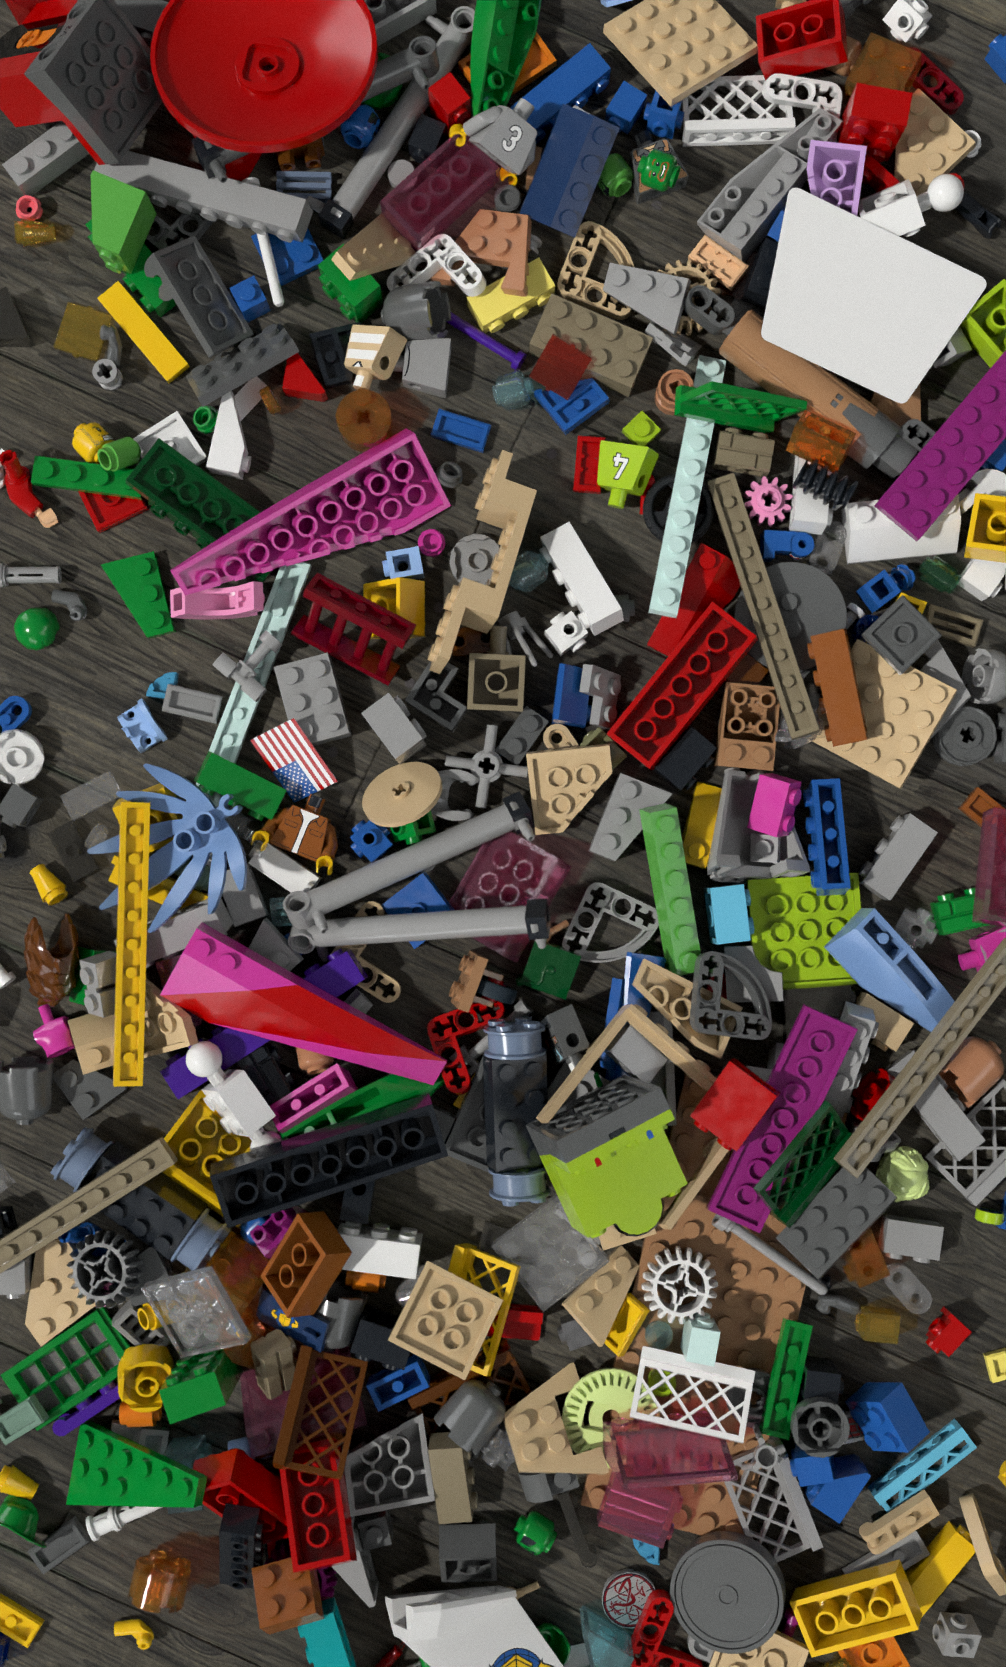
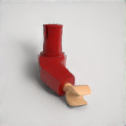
M12 450L2 452L0 454V463L6 471L4 480L11 502L29 517L34 518L37 516L45 528H50L58 523L57 516L51 508L44 512L41 511L43 503L33 494L32 477L29 469L21 466L16 453Z

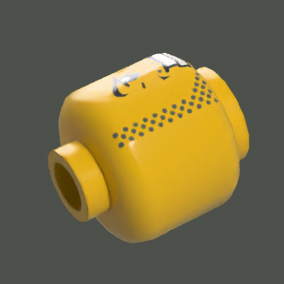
M82 423L74 430L75 436L73 437L72 445L87 463L100 464L97 456L98 450L104 444L114 440L99 423Z

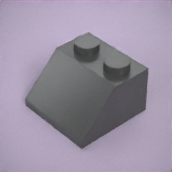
M477 1521L474 1524L448 1523L446 1525H439V1563L442 1583L497 1581L495 1523L490 1524L486 1521Z

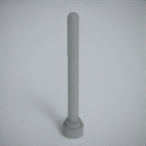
M715 1214L712 1225L721 1232L724 1230L726 1232L731 1231L819 1295L827 1293L828 1288L825 1284L748 1229Z

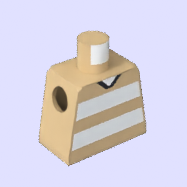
M353 325L344 362L345 368L356 374L353 387L362 392H369L373 379H389L407 339L391 327Z

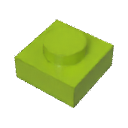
M643 411L637 414L622 429V433L634 445L647 446L661 431Z

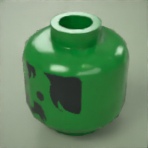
M535 1510L531 1511L527 1517L521 1515L514 1528L518 1532L516 1537L517 1544L534 1555H540L543 1551L548 1553L557 1536V1532L554 1531V1522Z

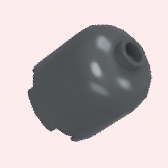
M438 281L394 288L385 298L381 310L382 322L387 327H391L404 336L407 341L444 338L448 334V330L445 329L446 321L451 320L447 293H441L439 289L441 283Z
M39 1056L12 1057V1063L4 1064V1061L0 1060V1112L3 1116L16 1120V1123L19 1125H28L34 1123V1119L44 1116L49 1111L53 1096L54 1061L52 1059H47L46 1063L40 1062Z
M341 1280L334 1281L315 1314L330 1321L323 1350L326 1352H333L334 1349L345 1348L353 1343L368 1297L366 1291L343 1287V1281Z
M467 1380L436 1413L434 1420L439 1427L444 1423L451 1430L448 1437L468 1453L472 1450L477 1455L505 1417V1404L499 1396L502 1391L491 1381L485 1384L480 1380Z

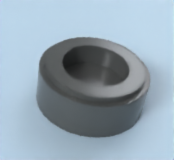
M510 184L500 186L494 195L495 208L500 212L516 213L521 206V193L518 188Z

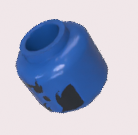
M359 105L353 114L341 124L340 130L345 142L357 149L368 147L380 128V119L373 108L368 105Z

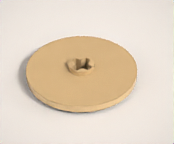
M407 762L393 766L379 774L369 784L362 799L363 810L367 818L379 826L398 827L412 823L427 814L438 802L443 787L441 777L434 767L422 762Z

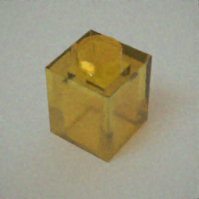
M861 1306V1313L856 1315L855 1328L856 1331H859L858 1333L864 1341L898 1344L901 1316L894 1309Z

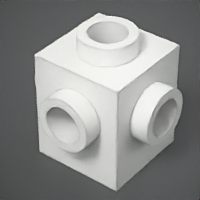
M897 0L882 20L891 28L890 32L897 40L906 43L915 38L918 40L929 28L927 22L933 15L927 11L929 7L923 0Z
M572 611L566 615L564 612H561L550 621L552 626L545 630L544 633L560 656L570 649L575 652L587 643L584 638L587 637L588 632L581 624L578 615L575 616ZM569 629L573 634L567 635L564 630Z

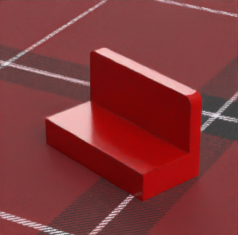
M511 1303L501 1337L540 1340L543 1306ZM491 1325L486 1336L493 1337L494 1328Z

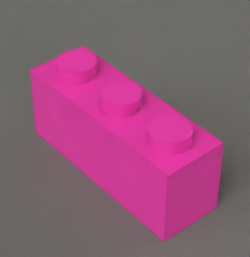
M336 1063L270 1105V1108L276 1115L272 1120L277 1130L283 1134L325 1107L358 1090L349 1071Z

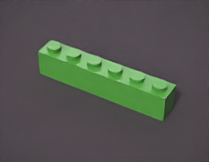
M664 803L642 808L639 811L663 953L666 959V970L679 976L694 973L695 961L699 954H701L677 807Z

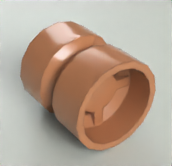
M669 370L662 375L658 382L654 399L656 406L664 414L674 415L676 387L680 385L694 387L692 378L683 370Z

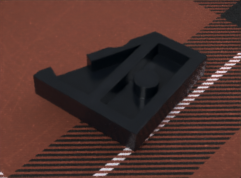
M361 322L309 334L310 343L325 389L351 383L353 372L345 368L344 362L352 326L361 325Z

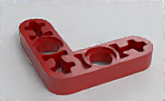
M477 1002L472 1003L469 1013L474 1016V1022L467 1028L459 1025V1018L462 1014L468 1012L459 1009L437 1016L428 1023L427 1031L434 1053L442 1057L443 1051L448 1048H452L457 1052L455 1061L446 1063L441 1071L445 1085L451 1093L463 1095L471 1087V1077L457 1038L483 1029L484 1026L488 1025V1020L503 1019L505 1007L502 1002H494L495 1008L500 1007L496 1011L497 1016L483 1015L484 1022L479 1023V1017L475 1009L479 1008L480 1013H484L489 1008ZM453 1018L454 1024L458 1029L457 1032H454L453 1028L450 1027L444 1030V1036L440 1037L438 1033L433 1034V1031L437 1029L436 1025L438 1023L446 1027L451 1025L449 1019ZM456 1068L458 1075L466 1079V1081L462 1082V1088L458 1089L456 1085L451 1086L455 1078L453 1072L449 1071L446 1073V1069Z
M654 1590L646 1600L627 1646L629 1664L632 1667H661L659 1666L660 1660L667 1657L673 1660V1664L670 1667H681L679 1666L680 1663L682 1667H703L702 1661L693 1655L660 1644L674 1610L670 1594L665 1590ZM661 1601L665 1602V1605L660 1606L658 1610V1616H656L657 1610L655 1604L660 1605ZM647 1625L657 1626V1631L652 1635H647L643 1632L644 1627ZM642 1643H644L645 1654H641L638 1658L635 1654H640L643 1647Z

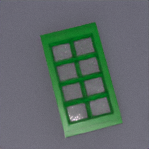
M102 1307L96 1309L38 1348L0 1376L18 1403L35 1394L49 1416L45 1422L35 1427L38 1431L117 1378L118 1364L125 1350L131 1346L126 1338L112 1326V1317L106 1308Z

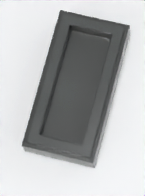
M74 1516L42 1539L47 1545L46 1548L33 1545L27 1552L44 1575L86 1545L91 1538L77 1517Z

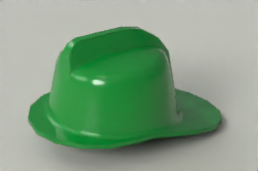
M8 1495L0 1506V1525L37 1546L47 1547L41 1539L35 1536L39 1518L35 1505L27 1499Z

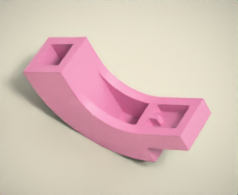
M253 581L234 587L210 588L186 596L180 587L170 590L171 618L201 620L234 619L256 616L259 611L264 610L265 595L263 593V582Z

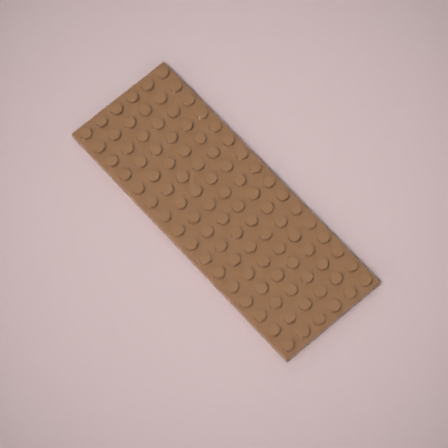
M685 1073L676 1107L677 1125H672L668 1141L688 1182L705 1159V1156L702 1154L705 1146L712 1139L718 1137L710 1131L706 1133L700 1130L694 1124L695 1119L690 1115L707 1092ZM844 1113L842 1118V1122L844 1123V1125L846 1122L847 1113ZM826 1117L822 1120L821 1125L825 1124ZM822 1133L819 1134L817 1142H820ZM808 1139L805 1141L804 1146H807ZM732 1149L721 1160L671 1230L663 1229L656 1224L654 1226L656 1234L644 1238L638 1262L640 1267L635 1275L631 1293L650 1310L649 1305L652 1301H645L644 1295L649 1291L643 1290L641 1286L642 1283L649 1282L643 1278V1272H652L648 1268L647 1263L657 1264L658 1262L654 1257L657 1253L662 1259L665 1258L664 1249L666 1248L670 1250L671 1255L675 1254L676 1246H680L682 1254H684L687 1247H690L692 1249V1257L695 1253L700 1252L702 1254L701 1261L708 1259L711 1263L708 1269H714L716 1275L711 1279L718 1282V1287L711 1289L717 1293V1297L713 1299L708 1298L713 1305L712 1308L702 1307L704 1312L711 1315L710 1318H714L721 1332L715 1362L745 1369L758 1368L771 1374L783 1318L794 1321L798 1320L806 1285L731 1231L726 1232L724 1230L721 1232L712 1225V1220L716 1213L709 1211L707 1206L734 1151ZM804 1155L801 1156L799 1164L803 1163ZM832 1177L828 1180L824 1187L831 1181ZM677 1195L661 1198L662 1209L666 1211ZM769 1214L760 1233L745 1227L807 1272V1268L776 1239L786 1228L783 1223ZM681 1264L669 1267L662 1273V1276L663 1274H673L676 1272L678 1265ZM689 1266V1280L695 1282L698 1286H702L701 1274L695 1268ZM683 1279L678 1280V1283H674L676 1290H681V1287H685ZM657 1284L658 1295L670 1304L671 1291L664 1288L663 1285ZM688 1296L684 1298L681 1305L692 1302L696 1297ZM659 1309L655 1311L650 1310L626 1354L622 1357L615 1356L613 1368L627 1370L638 1375L643 1346L683 1355L680 1344L684 1324L679 1323L677 1316H675L673 1323H669L667 1320L668 1313L660 1319L657 1316ZM645 1367L643 1379L648 1385V1375L653 1368ZM677 1374L675 1376V1391L677 1394L691 1386L684 1375ZM690 1377L694 1383L700 1380ZM704 1381L697 1386L706 1401L719 1393L714 1383L710 1381ZM719 1384L722 1390L727 1387V1385ZM694 1389L680 1398L689 1412L703 1404ZM756 1391L751 1393L750 1401L752 1405H755L756 1401L762 1397ZM670 1394L666 1397L655 1395V1397L662 1406L674 1398V1395ZM722 1395L708 1404L717 1419L729 1412ZM677 1400L663 1409L670 1420L678 1421L686 1415ZM705 1407L692 1415V1418L700 1427L705 1428L714 1422ZM607 1410L603 1414L602 1420L606 1425L613 1426L619 1421V1413L615 1410ZM732 1414L720 1422L726 1433L739 1435L740 1423ZM689 1418L682 1422L692 1425ZM633 1419L632 1428L628 1432L629 1435L634 1431L638 1419ZM660 1425L657 1438L642 1458L624 1467L608 1468L609 1473L604 1475L587 1474L580 1505L698 1535L716 1531H731L744 1534L717 1464L759 1445L753 1428L746 1427L744 1442L738 1443ZM717 1425L711 1428L713 1430L720 1431ZM762 1434L765 1443L768 1442L769 1435ZM738 1465L726 1470L729 1478L738 1482L744 1472ZM750 1471L745 1485L757 1489L760 1474ZM732 1485L735 1492L737 1487ZM742 1489L738 1499L739 1504L749 1508L755 1494ZM742 1511L744 1517H746L747 1512Z

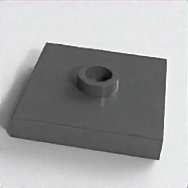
M902 595L861 636L899 675H902L942 634Z

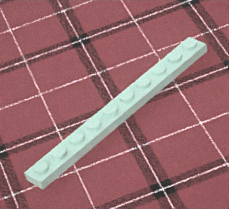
M699 355L693 383L694 387H700L711 381L722 383L726 360ZM686 418L648 613L672 618L677 617L714 423Z
M301 562L287 567L286 565L280 567L243 661L244 663L262 644L259 637L265 630L280 643L283 642L312 566L310 564ZM270 650L253 670L257 673L254 679L263 687L266 686L279 650L276 653ZM235 682L209 752L234 764L237 761L260 699L255 702L240 689L242 686ZM216 792L213 797L206 794L217 808L222 795Z

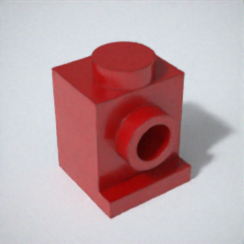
M943 1306L940 1311L944 1315L941 1318H936L930 1324L929 1331L926 1333L928 1339L925 1343L937 1354L942 1350L950 1357L972 1332Z

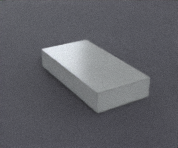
M167 684L162 711L216 724L222 696Z

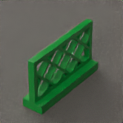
M711 381L697 388L685 385L676 387L674 415L768 434L774 431L775 421L807 410V401Z

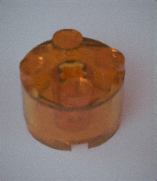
M360 388L342 399L335 417L341 437L351 449L359 452L367 451L392 436L393 419L387 401L380 394L366 388ZM369 418L370 423H360V420Z
M150 1550L149 1555L142 1556L135 1562L128 1599L132 1597L131 1603L134 1606L148 1612L160 1613L161 1608H170L169 1613L181 1610L190 1579L191 1561L186 1558L168 1557L163 1550Z

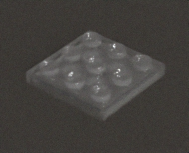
M557 1194L504 1233L491 1245L501 1259L521 1266L517 1280L543 1312L610 1262L609 1257L594 1238H587L571 1226Z
M212 1266L149 1281L141 1288L180 1358L247 1344L252 1337Z

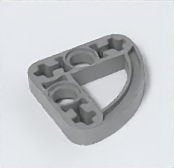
M593 883L588 886L562 940V947L569 951L570 946L566 943L568 939L574 940L577 933L571 931L575 926L580 931L589 933L587 938L581 935L579 944L582 947L580 950H574V953L582 955L581 961L604 963L626 957L627 952H636L655 933L659 926L657 911L654 907L603 883ZM601 887L605 899L597 901L595 907H600V911L597 914L593 909L583 907L585 901L591 904L593 896L590 894L591 890H597ZM626 899L629 901L631 907L627 914L621 915L616 912L615 903L617 900ZM636 904L641 906L638 911L643 914H647L648 911L653 912L652 918L655 919L653 924L648 923L647 926L642 925L644 920L635 916L634 921L629 919L635 912ZM583 912H590L594 917L592 926L584 928L578 923V917ZM604 912L642 929L632 940L620 947L605 951L586 950Z

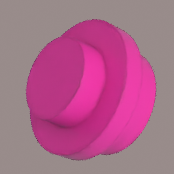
M435 529L425 530L418 538L419 550L428 557L440 555L445 548L444 536Z

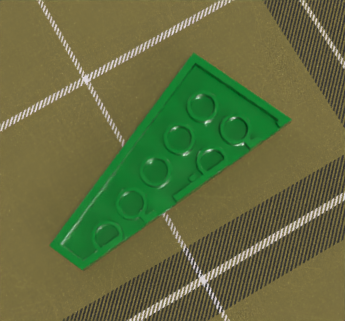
M87 1420L79 1428L66 1505L195 1508L202 1506L207 1476Z

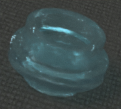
M657 1320L647 1326L645 1339L650 1347L661 1350L671 1344L673 1332L669 1324Z

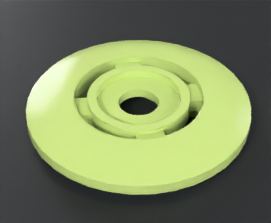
M604 1368L588 1373L571 1388L563 1405L562 1421L570 1446L576 1454L601 1447L608 1468H619L636 1462L649 1451L657 1438L660 1424L638 1419L634 1431L631 1435L628 1434L634 1419L630 1418L637 1375L623 1369ZM643 1384L641 1386L640 1395L646 1391ZM649 1394L638 1402L637 1411L639 1413L649 1415L657 1409ZM589 1401H593L588 1412L589 1424L584 1426L583 1417L586 1405ZM607 1410L617 1411L619 1413L618 1423L613 1426L606 1425L602 1420L603 1414ZM660 1412L654 1416L660 1417Z

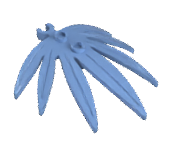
M144 764V768L156 780L173 793L186 799L184 801L170 795L147 791L116 792L118 797L130 802L150 803V809L183 815L182 819L150 824L149 845L156 844L173 836L174 838L149 857L148 890L163 882L194 856L172 887L148 929L149 933H153L165 924L189 897L205 869L210 853H212L208 888V914H213L220 902L226 881L227 859L239 891L246 888L247 861L238 835L226 821L227 817L237 815L243 809L241 805H236L232 810L228 807V802L234 797L232 794L222 796L219 806L216 808L210 798L188 779L168 769L152 764ZM119 835L88 849L87 852L89 854L119 852ZM118 887L99 906L101 910L118 905Z

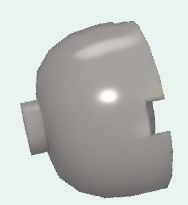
M976 649V654L969 655L966 659L962 672V681L964 685L967 684V689L971 695L969 700L977 704L996 703L1006 698V655L997 650Z

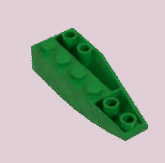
M477 0L473 22L470 63L473 117L493 106H507L537 31L542 0Z
M440 1073L434 1085L390 1074L332 1103L283 1134L281 1133L280 1136L282 1140H286L428 1093L431 1096L445 1083L442 1073Z

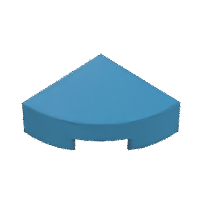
M169 672L157 678L149 686L146 696L164 699L167 684L177 686L179 673Z
M632 1532L633 1543L637 1552L647 1562L659 1565L660 1533Z

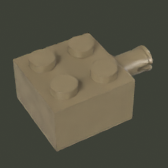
M492 626L489 651L486 654L470 653L467 709L523 712L526 656L509 655V652H506L508 627Z

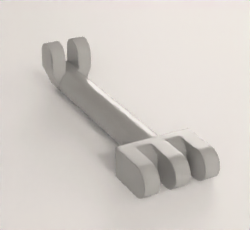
M520 999L514 1005L515 1010L505 1018V1022H515L516 1017L529 1016L533 1010L525 1004L526 1002L523 999ZM488 1034L470 1050L464 1044L460 1047L466 1065L469 1064L471 1066L468 1068L470 1076L476 1072L480 1064L477 1058L488 1049ZM455 1051L449 1057L452 1062L455 1061L457 1052Z

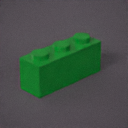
M209 751L193 780L200 784L199 788L204 793L212 797L215 792L222 796L232 794L234 797L228 802V805L232 807L242 805L250 809L248 815L260 821H263L264 817L273 819L287 791Z

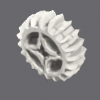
M676 1246L675 1254L673 1255L666 1248L664 1249L666 1257L663 1259L658 1253L655 1254L654 1257L658 1263H647L648 1268L652 1272H643V1278L649 1282L641 1284L643 1290L649 1291L644 1295L645 1301H652L649 1305L650 1310L655 1311L659 1309L657 1316L660 1319L668 1313L667 1320L669 1323H673L675 1316H677L679 1323L682 1325L685 1322V1316L695 1320L694 1313L698 1312L700 1316L704 1317L705 1313L702 1307L705 1306L711 1309L713 1305L708 1298L713 1299L717 1297V1293L711 1290L718 1287V1282L711 1279L716 1275L714 1269H708L711 1265L708 1259L701 1261L702 1254L700 1252L695 1253L692 1257V1249L690 1247H687L684 1254H682L680 1246ZM681 1264L678 1265L676 1272L673 1274H663L662 1276V1273L669 1267ZM689 1266L695 1268L701 1274L702 1286H698L695 1282L689 1280ZM683 1279L685 1287H681V1290H676L674 1283H678V1280ZM657 1284H661L664 1288L671 1291L670 1304L658 1295ZM688 1296L696 1297L692 1302L681 1305L684 1298Z

